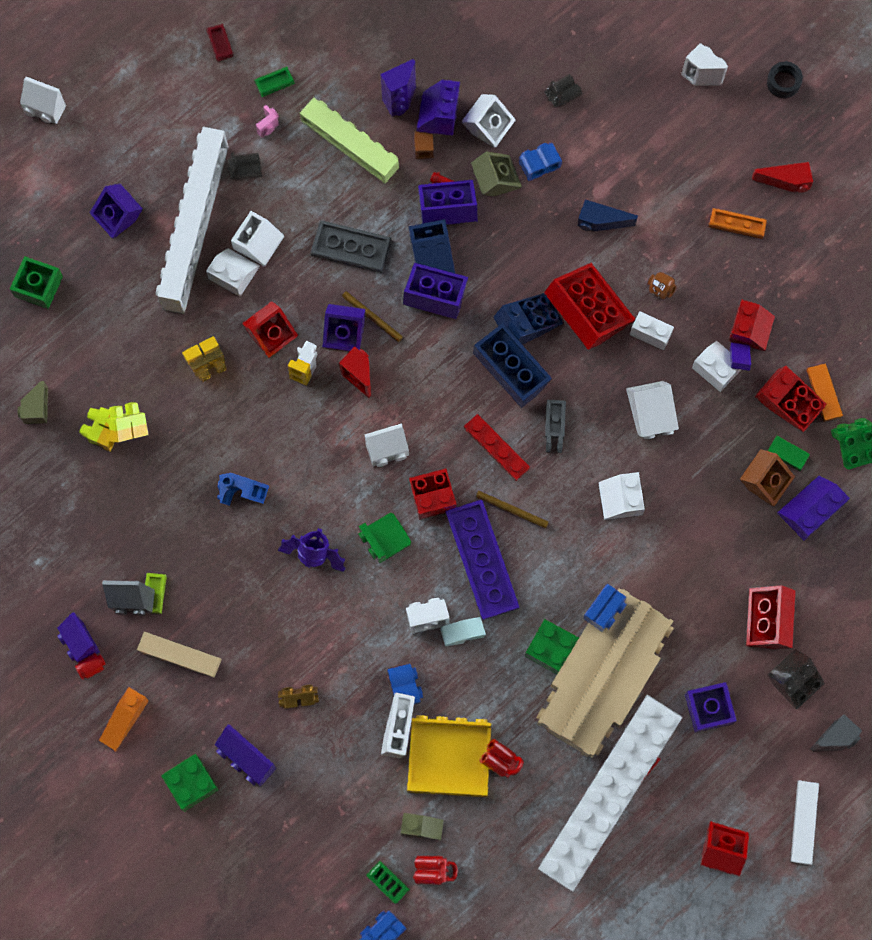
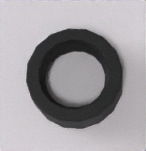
M778 62L771 68L767 77L769 91L779 98L794 96L802 84V71L792 62ZM779 72L791 74L795 78L794 86L784 88L777 85L774 81L775 75Z

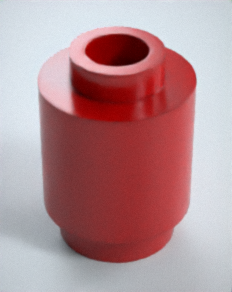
M93 653L79 661L75 668L83 680L85 678L89 679L105 670L103 666L106 663L101 654L97 656L96 653Z

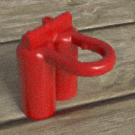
M492 739L489 742L487 751L480 758L481 764L499 776H505L506 778H509L510 775L518 774L524 763L521 757H517L515 752L496 739Z
M421 855L415 858L414 863L417 871L414 873V881L416 884L440 885L446 883V881L452 882L457 878L458 867L455 862L447 861V858ZM449 865L453 868V875L451 877L446 876Z

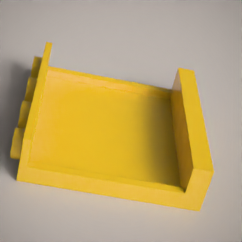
M416 715V718H412L407 793L487 798L489 768L480 763V758L487 751V746L491 739L492 723H487L488 720L476 719V722H468L467 718H456V721L448 720V717L437 716L436 720L428 719V716Z

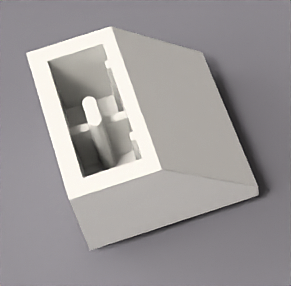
M700 43L686 57L681 75L694 86L721 85L728 65L722 58L714 55L709 47Z
M250 211L231 242L234 250L265 266L283 240L284 235L267 219Z

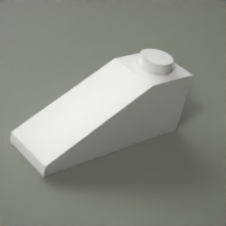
M395 693L384 734L381 755L399 759L406 756L415 696Z

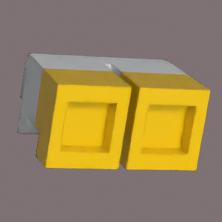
M306 341L303 348H297V361L290 360L288 364L290 379L307 386L317 367V352L315 351L317 347L315 344Z

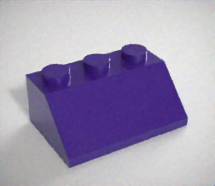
M414 59L381 74L382 100L392 117L402 115L409 109L416 89Z
M441 80L423 91L417 124L418 132L453 135L460 82Z
M473 180L418 185L422 224L445 220L446 224L478 221Z
M414 263L404 290L403 305L457 319L468 277Z
M818 476L778 511L777 514L805 541L842 508L850 498L837 484Z
M229 724L215 743V746L218 748L216 752L224 760L228 757L233 761L231 766L239 773L243 770L247 774L246 779L253 786L257 783L261 787L277 769L269 759Z

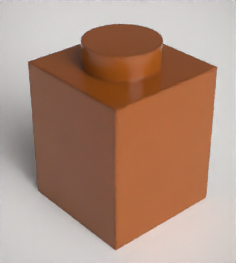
M414 131L415 158H434L433 133Z

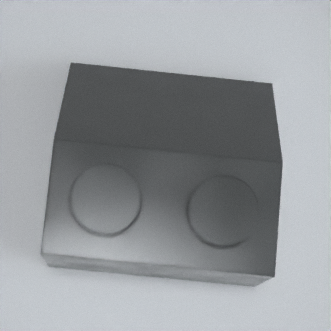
M103 581L102 585L108 608L115 611V614L127 615V612H133L134 615L144 616L145 613H152L155 590L140 581Z
M843 714L832 723L810 749L812 751H841L846 747L850 749L861 739L858 735L862 730Z

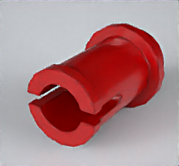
M434 172L430 182L434 184L454 182V180L440 175V172Z

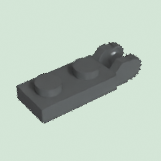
M547 400L546 452L551 450V438H557V451L562 453L565 436L566 401Z

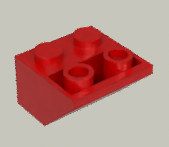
M446 468L409 478L419 520L444 514L445 511L456 508L457 504Z

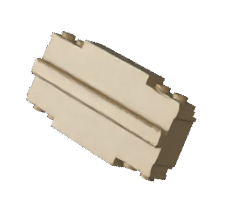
M620 588L617 591L627 597L624 602L627 606L621 614L616 613L613 617L616 621L609 630L606 628L601 632L588 623L551 684V687L557 691L551 692L547 699L549 705L546 709L542 708L536 717L539 719L538 726L545 727L547 732L580 751L582 755L591 758L594 754L599 755L604 747L601 744L604 737L609 738L614 730L611 725L619 728L660 660V657L654 653L659 654L664 645L661 643L664 636L668 638L674 629L671 626L673 623L672 619L665 618L662 613L653 609L650 604L636 599L629 592Z

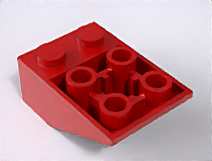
M787 366L777 369L755 395L770 411L802 432L809 427L827 405Z

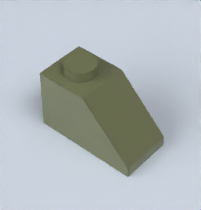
M40 381L21 399V406H18V417L24 424L47 423L48 386L44 381Z
M403 813L401 835L441 840L444 820L424 815Z

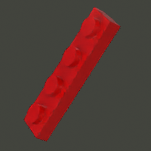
M478 414L464 425V429L515 481L520 479L530 469V466Z

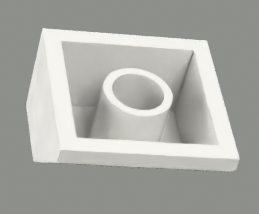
M25 77L20 102L24 113L31 117L37 116L46 123L52 122L57 124L66 107L60 90Z
M482 94L465 116L462 123L474 136L492 147H496L514 123L515 118L495 95Z
M227 248L214 258L206 273L209 280L241 296L260 266Z
M718 341L708 346L694 361L692 369L719 392L741 371L740 369L731 368L730 351Z
M402 423L365 434L366 447L372 466L382 467L387 465L389 461H402L406 459V456H409Z
M639 472L621 474L599 482L604 520L643 515L645 508Z
M433 598L425 604L415 602L409 604V607L406 608L411 634L441 628L449 624L450 618L444 599Z

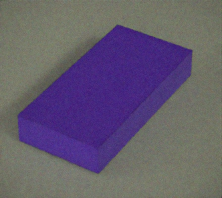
M731 342V368L750 371V345Z

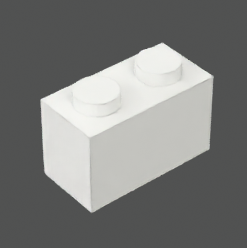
M639 312L631 328L630 335L664 350L674 327L643 312Z

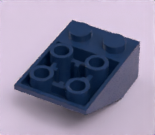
M445 220L408 226L414 262L455 273Z
M545 293L503 305L493 317L498 326L503 323L522 345L563 324V321Z

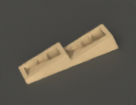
M147 632L143 633L137 648L142 654L215 678L221 659Z

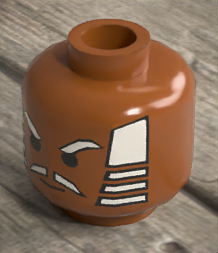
M663 272L652 275L648 280V285H650L649 292L663 300L667 297L671 298L677 287L675 279Z

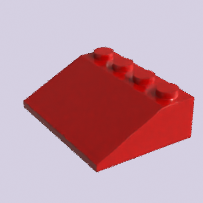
M592 263L554 279L544 292L588 350L602 344L636 320Z

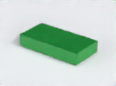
M288 67L254 80L261 97L295 84Z
M777 435L768 449L769 452L778 454L785 464L798 471H801L810 455Z

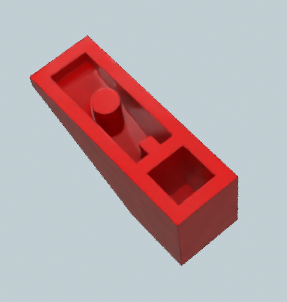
M809 162L755 169L752 175V180L790 192H806L810 190L813 184Z

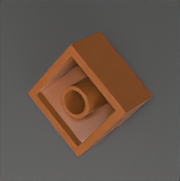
M760 449L740 480L750 492L771 506H775L795 476L778 454Z

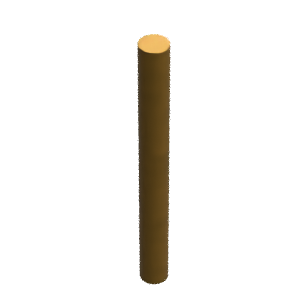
M347 291L343 293L342 297L355 308L366 309L365 316L396 341L400 342L403 339L400 333Z
M477 492L476 498L482 499L489 504L545 529L549 521L484 492Z

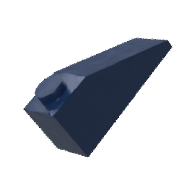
M585 199L577 226L585 231L633 227L636 225L638 215Z

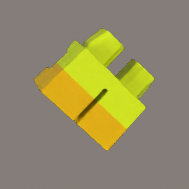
M126 403L125 414H123L122 406L109 407L110 417L105 418L110 433H107V441L122 442L148 435L145 413L139 412L138 403Z
M102 407L100 410L90 408L87 418L94 421L92 427L83 424L79 433L87 438L91 444H96L111 452L115 442L107 441V433H110L109 424L105 420V418L110 417V411Z

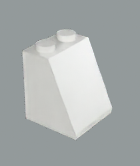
M660 381L626 388L639 436L644 437V439H651L655 437V434L670 435L674 433V430L679 429L671 384Z

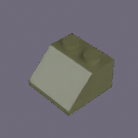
M485 152L471 162L479 189L483 195L498 196L521 188L510 155Z

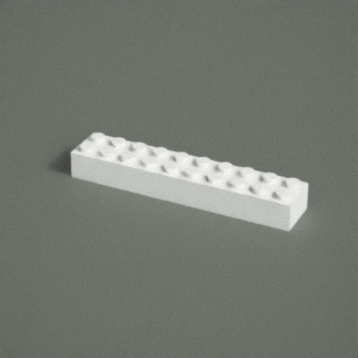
M203 127L201 133H198L197 136L198 146L197 150L194 149L193 165L188 169L189 180L188 183L184 184L183 188L184 199L180 200L179 203L180 213L179 217L176 216L175 232L170 236V251L167 250L165 255L166 266L162 268L160 274L162 281L156 288V296L162 309L185 314L228 150L225 132Z
M649 695L645 697L538 868L572 892L574 891L681 721L682 716Z

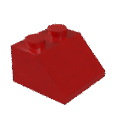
M741 299L729 341L750 345L751 348L765 351L775 316L760 304Z
M272 301L242 323L251 338L268 358L298 336L282 309Z
M354 346L339 362L340 372L346 380L366 397L370 398L369 356L364 350H358Z
M710 821L702 850L701 865L728 874L741 876L747 860L749 832Z

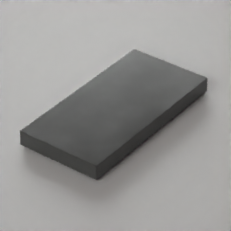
M320 220L310 254L314 257L382 273L392 238Z

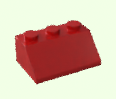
M782 585L749 588L746 646L768 649L793 648L795 590Z

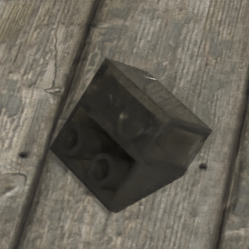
M797 649L792 651L768 674L774 687L795 709L803 705L825 684L811 658Z

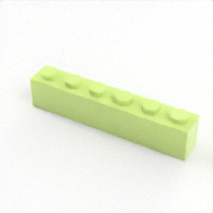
M313 98L300 112L301 121L383 183H386L399 169V160L395 154L385 151L380 143L373 142L365 132L358 131L353 123L350 121L346 122L338 112L331 111L323 101Z

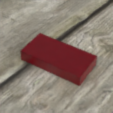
M219 24L206 28L216 61L219 62L234 57L224 25Z

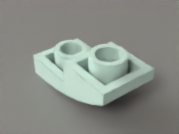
M481 617L458 621L440 628L445 646L463 644L466 640L484 638L486 635Z

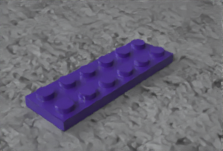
M481 499L445 511L482 621L519 609L520 607L483 500Z

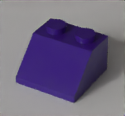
M119 183L105 186L90 214L113 239L135 223L143 208Z
M328 304L325 312L322 347L351 351L355 346L360 350L366 309Z
M75 612L71 613L57 628L60 632L57 636L63 645L67 644L69 648L67 653L72 661L76 660L79 662L93 653H100L83 621Z

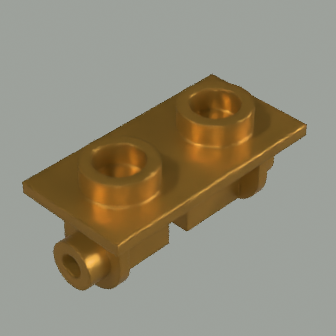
M304 685L301 689H293V687L283 688L282 691H278V698H282L279 699V706L284 707V709L298 707V699H301V706L315 705V703L319 702V696L314 695L318 693V686Z

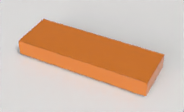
M713 208L708 227L763 239L767 220Z
M826 363L807 368L813 391L827 403L820 412L823 422L842 418L843 414Z

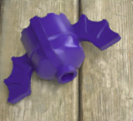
M318 528L317 531L309 532L301 536L300 539L292 535L289 540L282 539L281 541L282 545L278 551L291 554L294 549H298V558L305 567L320 566L328 558L333 569L345 571V559L339 556L338 549H329L328 539L322 533V529Z

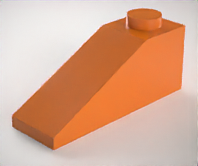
M128 687L117 704L99 741L117 751L149 700Z

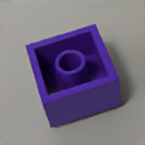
M726 682L689 690L685 693L694 733L732 725L737 721Z

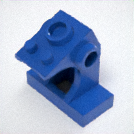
M233 473L219 475L218 489L220 495L217 498L220 500V503L230 506L233 495L237 491L242 490L241 497L264 504L269 485Z

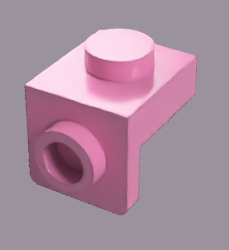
M267 105L263 107L266 117L256 124L257 133L261 138L271 134L279 126L277 112L273 108L270 109Z

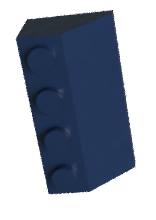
M503 323L474 345L473 354L520 408H523L532 401L552 380L550 375Z

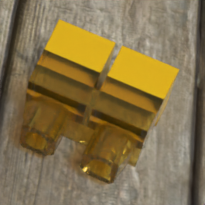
M214 336L199 343L201 350L198 345H195L182 352L195 377L198 376L202 382L211 378L208 370L215 367L218 374L227 370L224 355Z

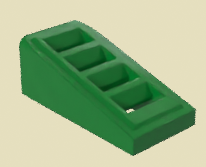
M381 861L366 875L394 904H397L410 890ZM382 868L384 872L375 879L374 876ZM388 874L390 878L381 885L380 882ZM394 880L396 883L387 891L385 888ZM400 885L402 889L397 893L395 897H393L391 894Z

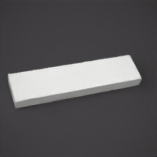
M798 781L790 862L812 865L819 783Z

